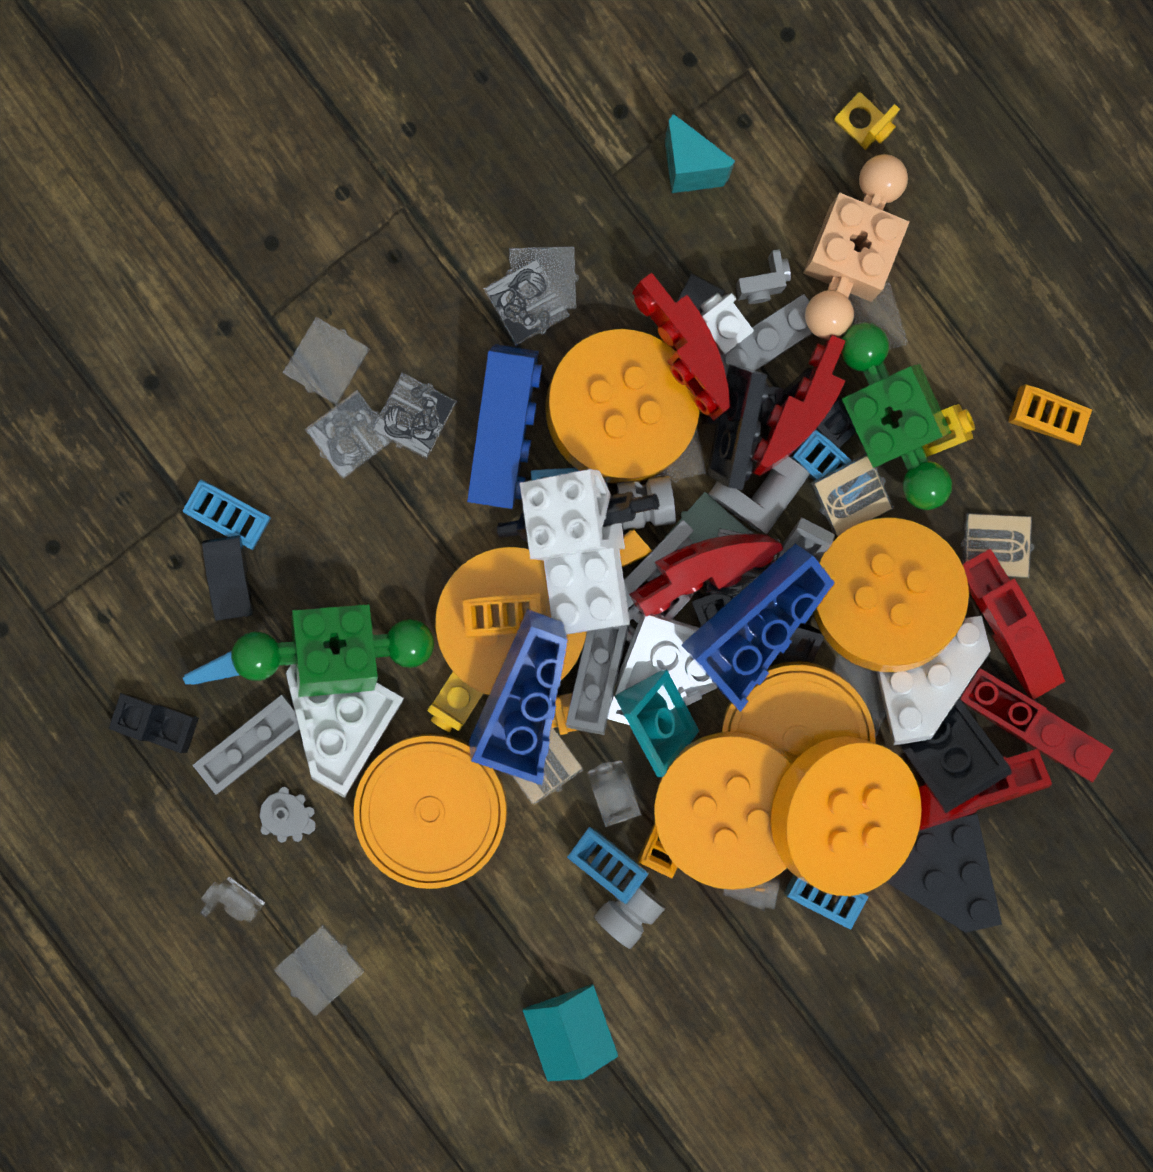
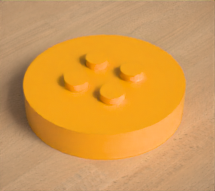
M613 329L585 338L564 356L550 381L545 410L551 437L560 453L571 465L579 471L587 469L598 470L604 481L617 484V482L637 480L641 482L666 470L685 451L695 433L699 409L694 402L695 396L686 385H681L677 382L670 371L671 366L667 361L676 352L672 347L644 332Z
M879 518L857 524L843 532L832 542V545L825 551L819 563L835 583L813 612L816 623L830 646L845 659L860 667L879 672H901L920 667L933 660L946 649L958 633L966 616L969 589L967 576L959 557L940 535L916 522L899 518Z
M503 547L476 555L464 563L452 575L444 587L438 602L436 634L444 659L463 682L487 695H490L517 633L465 637L462 599L540 593L542 615L552 618L544 560H530L529 549ZM522 602L523 618L527 609L530 610L529 602ZM506 603L508 626H516L514 603ZM498 604L491 605L493 627H500ZM483 605L475 606L477 629L484 628ZM586 632L567 635L568 640L561 680L577 662L584 646Z
M785 662L768 667L767 671L769 674L761 685L756 684L746 698L748 703L740 712L729 702L722 723V732H741L758 736L777 746L792 762L812 746L830 738L848 736L875 743V730L871 714L853 685L835 671L809 662Z
M741 732L711 734L686 746L669 766L664 777H661L655 800L654 815L657 833L665 852L675 865L694 880L721 889L754 887L773 879L783 872L787 867L780 859L774 845L771 830V812L778 786L784 774L793 763L791 759L769 741Z
M444 734L412 736L386 749L365 771L357 788L354 801L355 830L368 858L388 877L416 888L434 889L448 887L473 876L482 869L495 853L503 836L507 820L506 792L498 771L472 762L469 743Z
M847 736L824 740L802 753L791 764L778 786L771 812V830L776 851L791 873L823 892L836 896H855L869 892L888 881L908 858L920 827L921 799L917 782L910 768L891 750L857 737Z

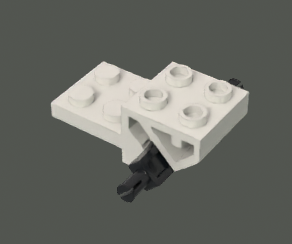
M593 469L520 483L524 512L520 515L519 520L498 523L497 533L501 539L520 535L523 541L528 540L530 560H544L551 617L563 622L566 635L630 625L620 549H625L622 523L633 521L636 513L658 510L659 499L657 494L653 493L636 498L633 492L611 495L600 471Z

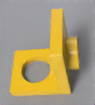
M859 92L834 118V121L861 147L867 150L875 140L881 144L896 128L892 121L900 108L894 104L884 115ZM862 108L869 113L871 120L867 127L858 129L850 123L849 115L854 109Z

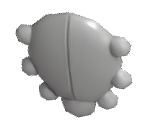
M281 787L278 793L270 795L261 805L259 816L262 827L260 831L263 835H268L270 832L273 835H277V839L281 843L285 842L288 836H292L294 841L299 842L302 840V833L311 834L315 830V821L309 818L314 815V808L304 807L305 797L303 795L295 797L289 794L288 788Z

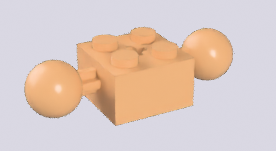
M887 154L877 155L864 164L859 176L860 188L865 195L863 201L839 192L829 207L803 272L805 275L829 284L827 291L816 294L809 301L805 310L806 324L809 330L819 338L828 340L831 335L839 338L851 327L854 320V309L848 299L850 293L872 302L884 288L909 225V221L883 211L886 203L895 201L903 194L908 183L906 167L895 156ZM855 245L860 248V252L854 250Z

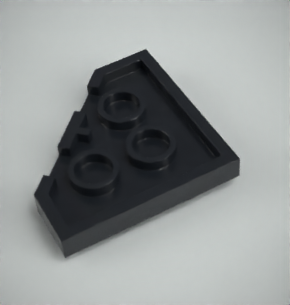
M970 814L918 831L915 844L901 868L886 882L965 933L1002 925L978 814Z

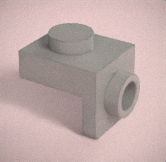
M780 249L772 250L768 257L771 273L740 278L736 284L738 300L748 299V304H757L771 300L770 295L783 292L786 282L791 280L788 259H782Z
M801 517L782 544L784 550L779 552L778 558L794 544H797L812 554L819 562L825 551L832 545L835 534Z

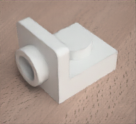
M716 293L700 305V308L703 310L701 315L710 329L721 355L726 354L754 332L733 303L736 298L732 293L723 297Z

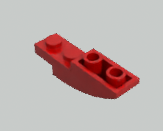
M653 273L641 280L633 290L632 294L635 297V304L645 316H650L656 323L662 340L667 345L674 346L677 350L667 361L671 366L670 371L673 377L681 385L688 387L695 396L694 402L703 414L709 415L714 421L730 408L728 384L718 347L710 329L689 296L686 295L675 303Z
M831 335L824 345L818 343L808 363L814 367L809 379L803 377L794 398L789 396L781 406L775 404L766 423L767 426L772 427L767 440L763 438L759 440L752 459L757 461L753 471L754 474L760 476L789 457L826 417L845 383V380L832 375L845 340Z
M764 534L727 535L697 542L674 551L654 562L661 575L630 593L629 596L636 608L646 617L650 614L656 615L668 609L671 601L681 595H689L698 591L706 580L718 589L735 585L742 579L744 573L754 567L759 568L773 561L774 555L784 549L781 543Z
M991 548L962 564L967 576L969 593L995 633L992 635V638L1029 698L1034 700L1065 682L1054 651L1033 609L1015 578L1009 579Z
M979 668L960 698L964 704L1033 749H1038L1041 754L1056 763L1062 764L1091 783L1094 782L1113 749L1046 710V707Z
M1031 750L1009 758L1004 756L1003 758L1010 766L1012 774L947 813L942 810L926 785L918 787L921 799L919 831L974 814L982 808L1049 788L1052 782L1039 750Z

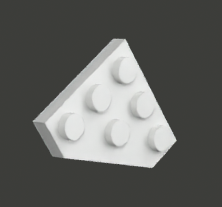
M642 613L617 677L608 719L629 725L614 696L661 670H668L686 706L702 699L701 695L717 688L681 646L683 642L699 629L698 627L657 614H650L646 617Z
M982 616L964 618L958 633L950 644L930 662L907 671H876L893 746L932 739L991 651Z
M295 664L291 665L286 672V677L311 779L345 798L404 698L377 682L374 691L298 697Z

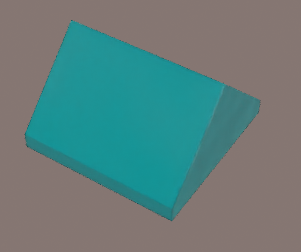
M673 114L669 119L665 138L671 192L679 193L724 187L729 180L735 160Z
M661 670L614 696L657 777H664L674 759L699 733V729L668 670Z
M594 984L523 1008V1013L547 1082L584 1079L618 1057V1052Z

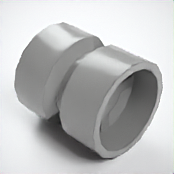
M669 475L648 478L646 484H641L638 480L617 482V494L633 492L636 498L655 493L659 499L658 510L636 513L633 521L622 523L623 531L644 528L646 522H651L654 526L676 523L673 490Z
M628 875L619 888L623 891L633 877ZM641 884L627 904H624L618 898L617 901L609 900L597 911L594 918L612 937L628 949H631L642 937L644 932L642 923L653 924L666 908Z

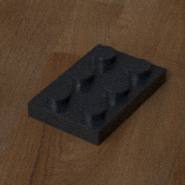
M729 364L726 377L730 408L718 417L707 475L728 488L743 490L745 480L747 481L751 476L753 463L750 454L753 443L759 438L761 425L758 416L760 406L766 402L769 386L766 382V374Z
M960 699L957 700L932 739L898 745L945 813L1012 774L1008 763ZM886 719L883 721V723L885 725V728L891 735L888 720Z

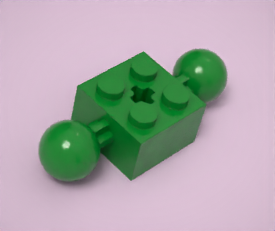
M863 322L855 324L842 336L845 344L841 351V356L850 368L863 371L869 386L842 398V401L872 467L875 468L902 456L908 470L903 479V493L906 499L916 508L922 510L936 509L942 506L950 497L952 479L949 472L942 465L928 460L922 446L951 434L948 424L921 365L907 367L890 376L884 363L889 352V341L885 332L879 326L872 323ZM892 409L894 411L901 410L903 414L898 423L891 420Z
M369 604L292 610L291 631L293 642L277 643L272 636L264 632H249L235 642L231 652V660L236 672L243 678L251 681L267 679L277 671L279 666L295 664L298 697L374 691L378 678L377 657H390L396 664L402 667L413 668L420 666L433 653L434 637L431 630L424 623L413 619L402 620L396 623L389 630L388 634L373 635ZM330 647L338 648L340 650L339 654H332Z

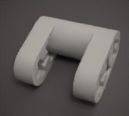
M760 436L758 440L752 445L750 454L751 459L759 440L762 438ZM787 457L776 467L769 470L770 473L751 499L739 490L728 488L718 481L708 495L753 529L767 535L810 473L792 458Z

